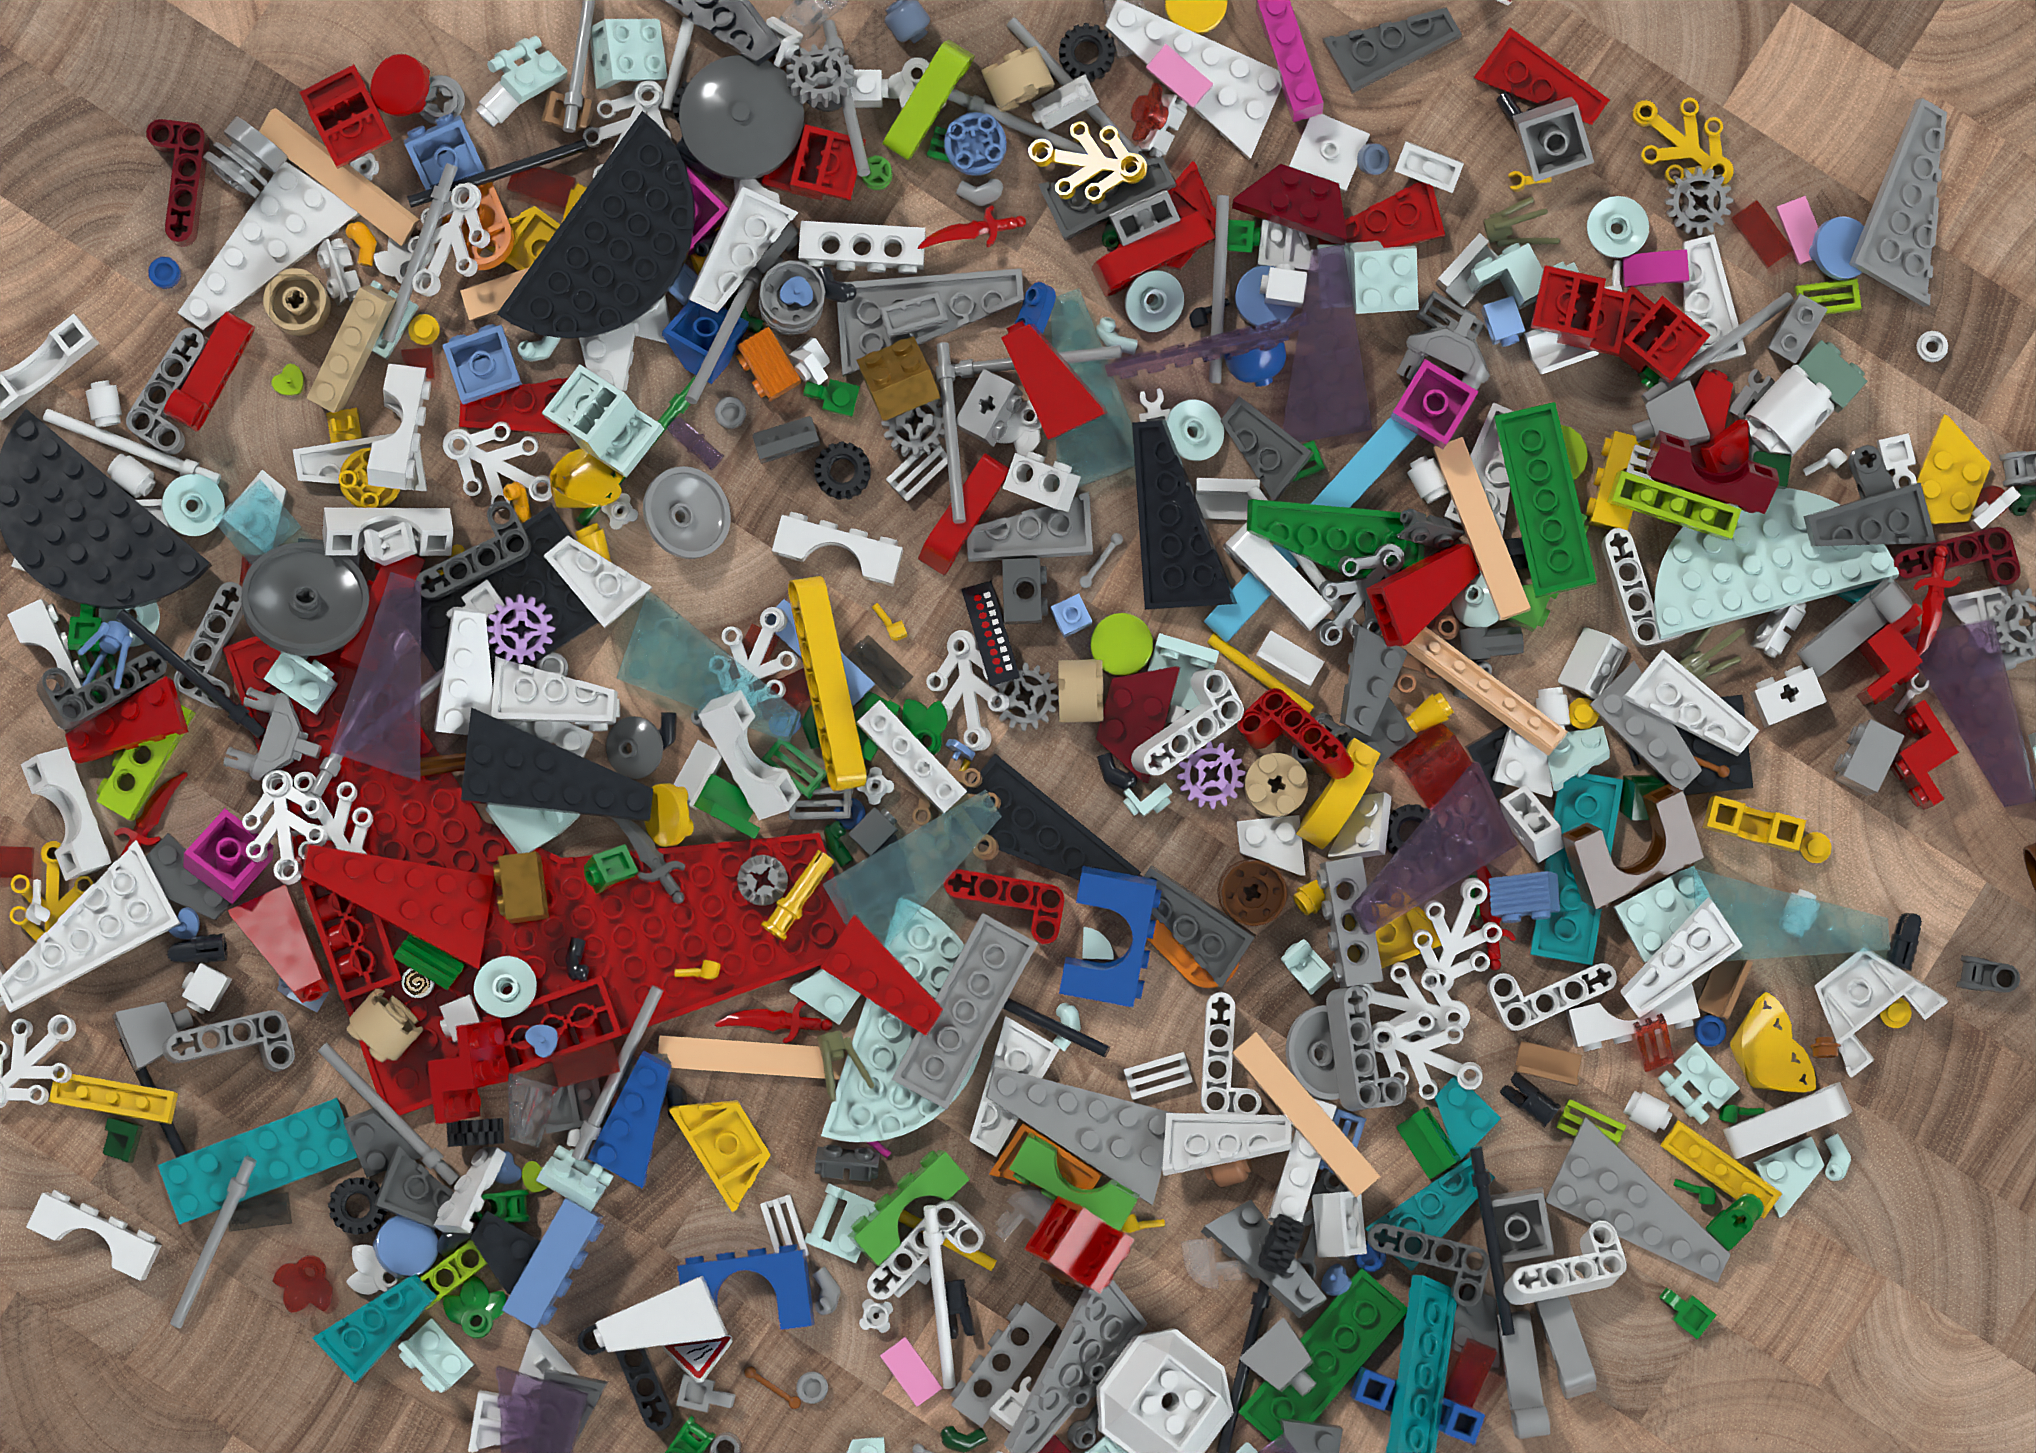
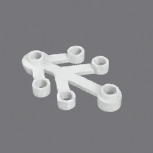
M652 80L641 81L634 87L632 94L612 101H601L597 106V112L603 120H611L618 111L632 107L635 108L627 119L600 128H587L583 133V139H585L587 146L594 148L599 146L602 140L620 135L614 147L615 149L642 111L648 113V116L656 121L672 139L670 131L664 126L658 108L663 100L661 86ZM651 91L654 94L651 101L643 100L642 96L645 92ZM605 105L612 107V112L608 115L601 113V108ZM589 133H597V141L589 142L587 140ZM604 164L596 167L593 172V179Z
M471 183L457 185L451 193L449 202L444 204L427 253L430 246L438 242L440 243L428 270L418 271L412 281L414 290L423 296H433L440 290L439 275L452 246L457 260L456 270L466 277L474 275L477 271V262L469 257L461 230L463 221L466 218L470 229L469 242L478 248H484L490 242V234L482 229L477 212L481 202V192L477 186ZM429 208L425 209L421 214V222L423 224ZM453 213L450 221L440 226L442 218ZM482 233L481 240L477 242L478 235ZM419 236L413 237L408 243V250L412 254ZM469 262V267L464 270L465 264Z
M502 421L494 424L492 428L470 434L463 429H454L445 436L443 440L444 452L451 459L457 460L464 480L463 490L467 495L476 496L483 489L482 481L474 475L471 458L482 464L492 495L491 504L495 502L496 496H504L498 473L529 488L531 497L536 501L543 502L551 498L549 477L544 475L534 477L504 461L523 454L527 456L533 455L539 447L536 438L526 436L519 443L490 452L476 447L493 439L497 441L506 440L511 434V428L506 422ZM497 426L505 427L507 433L504 437H499L496 434L495 429ZM454 440H463L465 444L464 449L457 450L454 447ZM524 441H532L534 443V450L526 451L523 447ZM469 481H475L478 484L476 492L468 489L467 484ZM538 483H546L548 491L540 493L537 490Z
M769 607L762 612L760 616L762 629L749 659L742 643L743 635L741 630L732 626L723 630L722 640L730 646L741 675L737 688L729 672V659L725 656L716 655L710 660V669L718 675L725 695L741 690L751 709L752 706L771 698L780 699L786 692L783 682L770 680L764 689L749 694L753 682L782 670H792L798 664V658L795 653L783 651L778 655L777 659L761 665L774 633L782 631L787 625V615L782 609ZM770 614H774L777 618L774 625L768 624L767 619ZM734 630L737 637L735 641L730 642L728 640V633ZM786 655H790L792 663L786 667L783 664V658ZM722 659L725 665L719 671L716 668V662ZM774 684H778L780 687L777 695L771 693V687Z
M958 630L951 634L948 639L947 650L949 655L939 670L927 677L926 683L932 691H943L948 685V677L958 665L960 676L942 703L947 710L949 721L953 714L952 710L963 695L968 727L964 733V744L972 751H983L991 743V734L987 728L980 724L976 693L987 700L989 708L995 712L1005 711L1009 706V698L1004 693H998L973 674L971 661L983 669V674L988 679L980 651L977 649L978 644L975 636L969 631ZM960 640L964 642V649L962 651L958 650V642ZM937 676L941 680L939 687L934 685V679ZM997 697L1002 699V705L999 708L995 705ZM973 733L978 735L976 744H973L971 740Z
M273 770L267 773L263 779V796L253 810L247 813L242 820L244 828L250 833L260 832L255 841L248 844L246 854L254 862L263 861L268 854L266 847L275 834L278 833L281 859L276 862L274 873L282 883L291 885L299 881L302 875V867L294 857L291 828L304 835L311 845L323 846L328 836L320 826H312L288 811L287 799L301 806L303 812L310 818L319 817L323 813L324 807L317 798L308 797L293 787V778L289 773L284 770ZM283 782L282 787L275 790L276 785ZM274 803L275 813L263 828L264 821L262 817ZM312 804H317L316 809L309 812V807ZM252 819H257V823L254 826L249 827L250 821ZM321 832L318 840H312L314 834ZM261 847L260 853L253 856V851ZM290 869H295L291 876H286Z
M310 772L297 774L293 779V787L308 797L317 798L324 807L323 813L318 817L323 826L311 825L320 826L327 833V840L333 841L337 849L366 854L363 850V845L368 827L373 822V815L367 808L360 807L353 813L352 818L356 826L350 844L344 836L352 801L357 797L355 786L350 782H343L338 786L337 795L339 802L335 817L333 818L323 800L309 792L317 778ZM303 779H309L310 781L306 788H300L299 786ZM345 788H352L350 796H342ZM317 804L311 805L313 810L316 809ZM360 814H368V819L365 822H358ZM296 830L291 831L292 836L302 835ZM321 832L314 834L313 837L320 838ZM308 841L303 842L299 846V855L303 860L305 858L304 851L306 846L310 844Z
M1477 878L1466 879L1461 885L1460 893L1464 901L1451 932L1444 919L1445 909L1440 902L1431 900L1424 907L1425 915L1432 921L1443 947L1439 961L1431 947L1433 938L1427 930L1419 929L1412 936V941L1420 950L1427 966L1426 970L1432 969L1444 975V981L1441 984L1446 992L1453 986L1455 978L1473 970L1485 971L1490 965L1489 957L1482 951H1476L1471 954L1470 959L1452 965L1455 955L1485 941L1495 943L1502 936L1501 928L1494 922H1488L1482 929L1464 936L1476 905L1482 903L1487 897L1485 884ZM1473 888H1480L1478 897H1470V891ZM1432 906H1439L1440 910L1437 915L1432 916L1429 914ZM1494 927L1497 929L1494 937H1487V930ZM1420 935H1427L1428 939L1425 944L1417 943ZM1483 956L1485 958L1484 964L1476 966L1475 959ZM1427 976L1425 982L1430 985L1435 984V977Z
M1403 962L1395 963L1392 966L1391 978L1394 982L1400 983L1409 998L1376 991L1372 983L1356 985L1368 993V1005L1373 1003L1405 1011L1392 1020L1386 1021L1394 1026L1416 1018L1420 1011L1426 1010L1433 1014L1434 1018H1436L1433 1028L1425 1032L1418 1030L1408 1034L1407 1040L1412 1042L1410 1039L1412 1035L1418 1034L1423 1039L1439 1033L1451 1023H1457L1464 1029L1470 1020L1468 1007L1463 1002L1450 998L1440 982L1439 973L1432 969L1426 970L1422 974L1421 983L1426 990L1433 992L1439 1005L1427 1003L1411 978L1409 967ZM1402 968L1406 971V975L1397 977L1394 971ZM1431 975L1437 981L1435 984L1430 985L1425 982V978ZM1456 1012L1460 1015V1019L1451 1021L1448 1016L1450 1013ZM1451 1029V1030H1449V1031L1456 1032V1031H1458V1030H1457V1029ZM1381 1033L1377 1035L1381 1041L1389 1039V1035L1383 1036Z
M1420 1011L1416 1018L1395 1026L1386 1021H1380L1371 1026L1374 1049L1377 1052L1383 1053L1391 1072L1390 1077H1394V1074L1397 1072H1402L1405 1075L1404 1084L1408 1083L1409 1072L1400 1065L1395 1050L1407 1054L1418 1080L1419 1094L1422 1098L1430 1100L1438 1093V1085L1430 1078L1425 1063L1457 1076L1458 1083L1465 1089H1475L1481 1084L1483 1073L1478 1064L1474 1062L1461 1064L1431 1051L1448 1043H1459L1463 1039V1028L1459 1024L1451 1023L1446 1026L1445 1031L1415 1042H1410L1401 1037L1418 1030L1424 1032L1431 1030L1434 1026V1016L1429 1011ZM1426 1016L1430 1018L1431 1023L1423 1026L1419 1023V1019ZM1451 1029H1457L1460 1035L1457 1038H1451L1448 1032ZM1380 1032H1386L1389 1034V1039L1381 1041L1377 1035ZM1472 1069L1475 1071L1476 1076L1469 1079L1465 1077L1464 1072ZM1427 1084L1434 1087V1091L1430 1094L1422 1090Z
M56 1015L51 1018L48 1023L49 1033L27 1054V1038L33 1033V1025L22 1018L15 1020L11 1027L14 1034L11 1069L4 1076L3 1060L7 1059L10 1055V1046L0 1040V1045L3 1046V1052L0 1055V1108L4 1107L8 1101H30L36 1105H43L47 1102L49 1098L48 1090L40 1085H33L29 1089L11 1088L20 1079H52L58 1083H66L70 1080L72 1071L65 1064L57 1063L53 1066H34L57 1043L68 1041L74 1036L76 1024L65 1015ZM25 1023L26 1030L20 1034L18 1031L19 1026ZM67 1024L68 1031L65 1034H61V1027ZM64 1068V1076L58 1079V1070ZM37 1090H41V1098L35 1100L34 1093Z

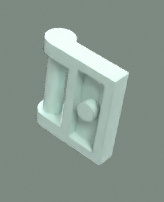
M828 1183L825 1190L827 1193L811 1234L807 1233L804 1242L857 1263L861 1251L848 1237L853 1231L850 1227L861 1216L865 1215L868 1217L876 1209L874 1207L875 1202ZM840 1198L848 1202L833 1238L829 1242L822 1239Z

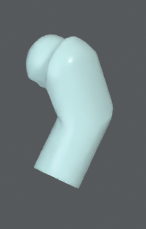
M1109 317L1101 318L1100 325L1096 327V333L1107 347L1120 345L1123 353L1134 355L1137 348V340L1119 336L1114 330L1116 328L1115 320Z
M544 336L541 341H522L518 346V353L524 360L530 362L547 359L551 356L561 338Z
M1068 1003L1060 1004L1056 1009V1015L1060 1018L1061 1023L1080 1032L1081 1025L1076 1007ZM1057 1035L1052 1043L1065 1052L1071 1041Z
M1837 1133L1824 1140L1832 1154L1825 1169V1175L1831 1181L1843 1179L1851 1162V1156L1840 1135Z

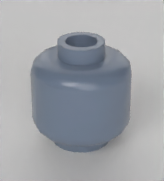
M896 0L885 9L887 15L884 22L899 42H905L910 39L914 44L928 33L925 28L930 23V16L918 0Z

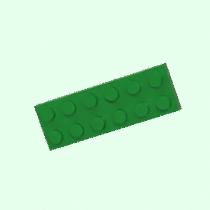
M1552 402L1494 416L1535 597L1539 598L1596 585L1597 579L1556 403Z
M1362 1268L1351 1278L1350 1288L1343 1294L1337 1295L1299 1339L1314 1361L1305 1372L1316 1382L1315 1387L1302 1397L1291 1384L1281 1392L1264 1380L1238 1411L1283 1452L1285 1443L1280 1418L1314 1422L1407 1313L1408 1307Z

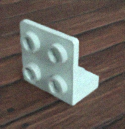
M604 19L591 26L590 46L596 89H607L621 81H663L667 79L659 19Z
M1159 633L1148 671L1180 666L1181 669L1171 705L1191 711L1200 705L1192 689L1191 678L1198 669H1214L1219 651ZM1211 676L1207 680V689L1211 680Z
M280 651V656L264 679L317 715L338 685L332 679L334 673L315 659L312 664L308 663L306 660L309 656L292 655Z
M487 805L485 807L487 813L518 854L534 851L563 833L580 816V814Z
M433 1318L423 1325L409 1340L402 1342L398 1346L402 1351L399 1357L411 1369L417 1367L423 1374L420 1378L421 1381L432 1392L438 1390L440 1393L447 1391L475 1365Z

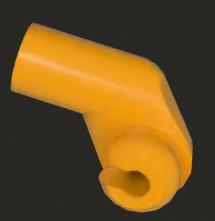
M362 222L348 224L346 236L354 240L360 247L357 264L372 267L377 243L375 236Z
M516 481L512 482V484H507L503 490L504 497L512 501L513 508L523 523L532 517L525 486Z

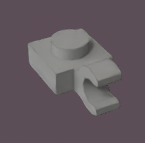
M1754 369L1749 374V387L1744 386L1742 391L1733 398L1728 409L1735 420H1746V414L1775 383L1771 376L1768 375L1762 383H1758L1762 377L1759 370Z
M683 1374L676 1405L709 1412L710 1403L727 1408L733 1407L736 1395L714 1390L715 1380L705 1378L703 1382L697 1383L688 1374Z

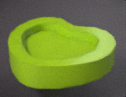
M287 364L281 374L272 378V387L281 395H298L302 392L304 386L303 373L295 364Z
M529 1161L525 1164L522 1170V1179L530 1192H541L548 1187L536 1181L543 1167L535 1161Z

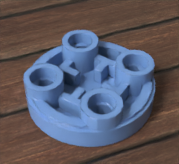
M977 112L964 114L948 126L944 140L945 153L949 162L958 171L973 176L987 174L993 171L1005 156V132L992 115Z
M1836 217L1824 222L1814 235L1813 243L1809 249L1810 258L1816 262L1823 273L1836 280L1850 279L1860 275L1862 272L1849 265L1864 226L1859 221L1850 217Z
M1267 265L1255 267L1245 273L1240 279L1235 292V303L1240 317L1249 324L1264 329L1284 324L1295 310V307L1264 303L1265 294L1260 293L1262 275L1268 276L1270 267L1276 268Z
M398 1215L389 1219L380 1228L373 1242V1249L383 1269L392 1274L396 1279L404 1280L414 1274L417 1276L422 1275L433 1265L438 1255V1238L434 1229Z

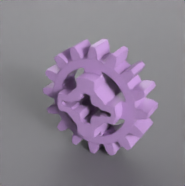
M521 594L517 595L516 602H513L507 596L505 597L506 605L502 607L496 603L494 606L498 613L496 615L488 614L487 616L493 621V625L487 626V631L493 632V636L488 638V643L498 644L494 650L497 654L506 651L505 660L510 661L513 655H516L518 663L523 662L525 655L531 661H534V652L538 651L544 654L543 643H552V640L547 637V632H553L555 628L547 625V622L553 617L551 614L543 615L542 612L546 606L541 603L535 607V598L532 596L527 602H524L523 595ZM526 609L533 611L540 623L531 622L527 618ZM513 610V616L507 622H501L504 615ZM519 621H522V624L533 629L522 631L521 636L518 637L515 631L507 628L516 627ZM500 635H509L513 639L514 647H508L502 641ZM534 635H539L536 642L527 648V642Z
M1210 741L1206 744V749L1200 748L1194 755L1191 754L1186 757L1189 760L1187 763L1179 762L1178 766L1185 770L1184 773L1177 775V779L1185 781V784L1180 787V791L1189 790L1190 794L1187 800L1190 802L1196 797L1199 799V808L1205 802H1209L1210 808L1215 809L1217 801H1220L1225 807L1227 806V796L1233 799L1237 798V794L1233 789L1243 788L1244 784L1237 781L1238 777L1245 775V771L1237 770V766L1242 763V759L1233 760L1232 756L1235 750L1232 748L1227 753L1224 752V743L1222 742L1216 749L1213 748ZM1209 754L1220 756L1216 761L1206 762L1200 758ZM1221 764L1216 774L1219 780L1217 782L1210 780L1201 786L1206 775L1203 770L1206 768L1210 771ZM1228 764L1232 771L1230 784L1224 778V769ZM1191 766L1198 772V781L1194 786L1190 780ZM1214 788L1221 792V794L1216 796L1202 794L1206 789Z

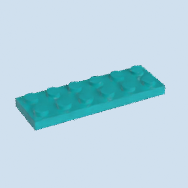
M1585 773L1579 778L1575 775L1565 781L1563 788L1556 793L1553 818L1560 825L1562 834L1589 822L1602 829L1611 857L1623 780ZM1564 847L1545 859L1543 872L1550 871L1558 876L1560 912L1550 913L1551 918L1535 919L1529 955L1593 965L1602 909H1595L1582 901Z
M338 1099L329 1100L159 1164L158 1168L179 1225L222 1208L229 1193L227 1191L228 1185L232 1177H236L245 1156L251 1157L257 1162L248 1180V1190L244 1197H240L239 1202L358 1158L345 1128V1118Z
M1412 1275L1386 1453H1436L1457 1303L1452 1298L1450 1287L1423 1275Z

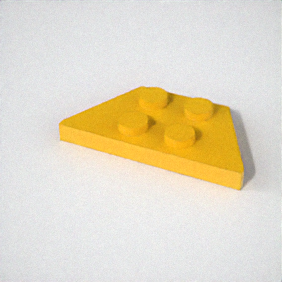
M536 206L521 212L515 218H509L508 220L514 232V246L504 262L517 271L531 267L561 224ZM486 247V249L494 253L495 247Z
M1945 414L1941 417L1916 479V483H1921L1931 525L1967 523L1991 467V463L1954 421Z
M1401 893L1371 905L1381 969L1421 954L1412 941L1414 932L1419 929H1425L1431 934L1433 938L1432 949L1442 946L1432 921L1406 893ZM1347 914L1345 915L1344 929L1352 931L1355 927V920L1351 915ZM1420 935L1417 943L1425 944L1428 939L1427 935ZM1354 945L1349 946L1347 950L1349 960L1356 963L1360 958V951Z
M738 1100L670 1107L671 1115L732 1212L736 1211L743 1196L754 1183L760 1169L764 1167L771 1156Z

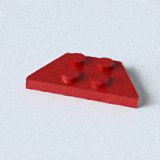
M1192 161L1175 180L1177 186L1168 190V193L1180 219L1203 210L1214 232L1216 227V209L1213 207L1210 200L1211 197L1206 186H1204L1198 167ZM1120 244L1116 249L1123 247V245ZM1198 250L1163 267L1181 271Z

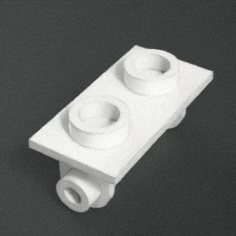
M1084 74L1033 102L1032 105L1035 111L1032 112V116L1037 123H1042L1045 130H1049L1099 103Z
M1163 94L1155 102L1152 109L1154 114L1149 124L1145 125L1139 134L1138 140L1140 142L1138 145L1142 151H1150L1149 155L1154 158L1162 155L1165 156L1175 137L1166 131L1167 126L1178 131L1187 113L1186 107L1188 104L1177 99L1178 96L1176 94Z
M342 238L331 242L329 239H326L318 248L317 259L320 267L325 269L328 278V293L331 298L335 299L336 305L340 306L347 298H349V301H353L361 286L356 270L344 272L343 269L353 265L347 243H343Z
M1803 602L1771 611L1766 621L1757 628L1755 639L1751 646L1764 649V653L1771 658H1775L1777 654L1780 655L1791 638L1788 633L1783 631L1784 627L1787 626L1795 631L1806 614L1804 609L1807 605Z

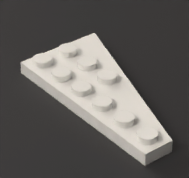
M1116 0L1104 28L1146 65L1167 44L1213 83L1212 88L1193 110L1220 132V135L1227 141H1230L1241 151L1243 156L1250 160L1282 87L1279 71L1124 0Z
M285 161L277 172L274 173L177 313L203 331H207L219 322L226 311L231 313L235 310L236 306L259 292L260 288L275 278L277 274L292 267L312 252L321 242L328 237H332L341 227L349 221L356 219L360 214L331 191Z
M137 840L128 847L129 849L108 868L95 884H92L73 903L47 933L45 932L37 940L38 942L0 978V995L9 1012H13L180 924Z

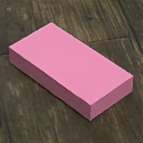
M1167 44L1163 46L1146 66L1148 72L1192 109L1213 86L1210 80Z
M1803 196L1775 208L1798 266L1812 261L1809 249L1818 229L1807 198Z
M906 1337L880 1355L916 1407L942 1389V1386Z

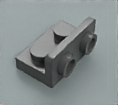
M811 416L759 431L752 435L761 464L821 446Z

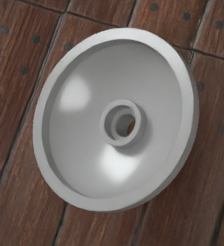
M674 467L659 474L646 490L643 500L644 521L654 541L666 552L684 559H696L712 553L724 542L730 528V507L724 491L711 476L692 467ZM675 514L680 516L681 522L676 520Z
M1322 1005L1304 1011L1292 1024L1286 1040V1060L1289 1071L1312 1097L1321 1100L1340 1099L1327 1005ZM1314 1050L1317 1053V1058L1314 1056Z

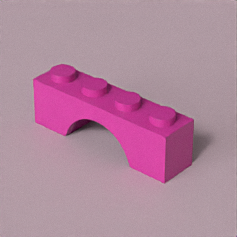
M1256 0V11L1264 36L1267 38L1276 60L1283 94L1292 122L1322 114L1323 99L1290 0Z

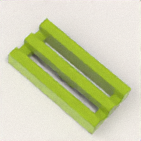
M1858 278L1794 287L1796 295L1799 293L1804 295V292L1852 287V292L1807 298L1816 303L1847 299L1854 300V303L1825 307L1828 309L1825 315L1862 309Z
M1568 1099L1555 1128L1576 1136L1578 1130L1565 1125L1566 1119L1581 1125L1583 1119L1570 1113L1571 1108H1574L1617 1128L1614 1134L1595 1125L1617 1146L1626 1125Z

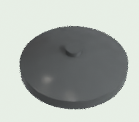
M733 55L708 64L693 77L686 87L681 100L679 121L681 133L689 152L703 167L725 178L747 180L762 177L775 171L792 156L803 133L804 108L803 104L800 103V94L797 96L791 95V87H787L786 72L768 60L757 66L742 55Z
M297 542L269 550L252 564L242 585V612L252 632L270 647L292 655L314 656L341 648L358 634L368 612V586L358 566L346 555H325L324 545L318 543Z

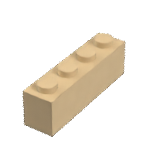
M371 285L359 287L308 393V400L333 413L344 410L397 299Z

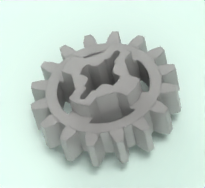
M812 44L811 51L809 52L801 48L800 57L792 55L791 64L786 67L787 87H791V95L797 96L800 94V103L803 104L810 100L811 106L814 108L818 102H822L825 108L828 107L830 100L837 104L840 103V95L847 97L849 95V87H853V65H849V57L847 55L840 57L839 48L830 52L828 44H825L822 50H818L817 46Z
M1700 166L1695 167L1694 174L1684 169V178L1680 179L1674 176L1673 179L1676 186H1667L1666 188L1672 194L1670 198L1664 199L1665 204L1672 206L1666 213L1669 217L1677 216L1673 224L1678 227L1684 223L1683 231L1689 233L1692 227H1694L1698 235L1702 234L1703 227H1706L1712 233L1714 232L1713 224L1715 222L1720 225L1724 224L1721 218L1722 214H1731V211L1725 207L1726 204L1733 202L1732 197L1725 195V193L1731 190V187L1728 184L1721 185L1724 180L1721 174L1713 178L1714 170L1708 168L1705 174H1703ZM1699 180L1707 181V183L1704 182L1701 186H1691L1689 184ZM1682 192L1684 194V204L1679 208V196ZM1690 192L1702 197L1707 209L1695 204L1694 197L1690 195ZM1718 193V205L1715 209L1714 196ZM1696 215H1706L1708 217L1698 221L1690 220Z
M939 398L923 405L931 409L935 416L925 414L922 406L905 412L903 415H898L881 422L883 428L890 429L884 434L886 440L894 439L891 443L893 450L901 446L903 456L906 457L909 451H913L915 458H919L921 450H924L929 456L931 455L930 447L932 445L939 449L942 447L938 439L939 437L945 438V430L943 429L942 407L938 408L941 403ZM917 413L921 423L917 425L915 435L910 424L914 423ZM896 431L906 433L909 436L910 442L903 440ZM929 432H933L929 438L923 441V438Z
M2027 588L2023 595L2016 589L2012 591L2013 599L2005 594L2001 597L2004 605H1994L1993 609L1998 615L1990 617L1989 621L1996 623L1997 627L1990 632L1991 634L1999 633L2000 638L1996 644L2000 645L2005 642L2007 644L2006 653L2017 649L2018 657H2022L2025 655L2026 650H2028L2029 654L2034 656L2036 655V611L2031 609L2028 603L2036 606V596H2032L2031 588ZM2012 606L2013 615L2009 621L2005 622L2006 613ZM2022 618L2024 620L2029 619L2031 625L2027 627L2020 626L2019 620ZM2009 633H2013L2014 635L2020 637L2021 642H2018L2015 639H2013L2009 635Z
M1024 663L1023 670L1018 671L1020 678L1012 680L1015 688L1012 695L1007 696L1009 698V706L1005 711H1002L1003 713L999 720L1002 722L1007 718L1010 719L1009 728L1011 729L1015 727L1016 723L1021 724L1022 731H1026L1027 724H1032L1036 730L1038 729V720L1041 719L1045 723L1049 722L1046 715L1047 711L1050 713L1056 712V708L1050 704L1051 702L1058 701L1059 696L1051 694V691L1057 688L1056 683H1047L1051 675L1049 672L1041 676L1039 674L1040 666L1037 665L1033 671H1030L1028 663ZM1024 677L1034 678L1041 685H1030L1025 682ZM1011 681L994 686L999 689L998 693H1004ZM1019 684L1022 685L1026 693L1034 695L1030 697L1029 707L1031 710H1028L1027 705L1023 701L1016 700L1020 696ZM1046 696L1045 705L1037 714L1035 709L1037 700ZM997 697L995 700H998L999 703L995 705L999 708L1002 705V699ZM1017 708L1024 711L1026 718L1013 715L1009 709Z

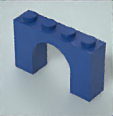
M1086 866L1082 867L1076 903L1106 908L1119 913L1130 925L1133 940L1127 952L1111 962L1099 963L1066 957L1059 994L1128 1007L1134 1006L1135 998L1141 999L1144 981L1139 980L1141 968L1147 969L1150 950H1144L1146 938L1153 939L1156 920H1151L1150 917L1152 908H1159L1162 890L1156 889L1157 880Z
M797 1244L778 1246L779 1253L767 1254L766 1248L747 1250L748 1256L735 1258V1252L716 1254L717 1260L704 1262V1256L685 1258V1264L677 1266L680 1285L698 1277H704L717 1310L720 1287L730 1275L741 1270L757 1272L763 1275L775 1290L780 1330L815 1325L806 1250H798Z
M1361 1366L1349 1396L1354 1400L1380 1410L1392 1412L1395 1398V1383L1397 1380ZM1443 1397L1439 1431L1475 1445L1485 1414Z

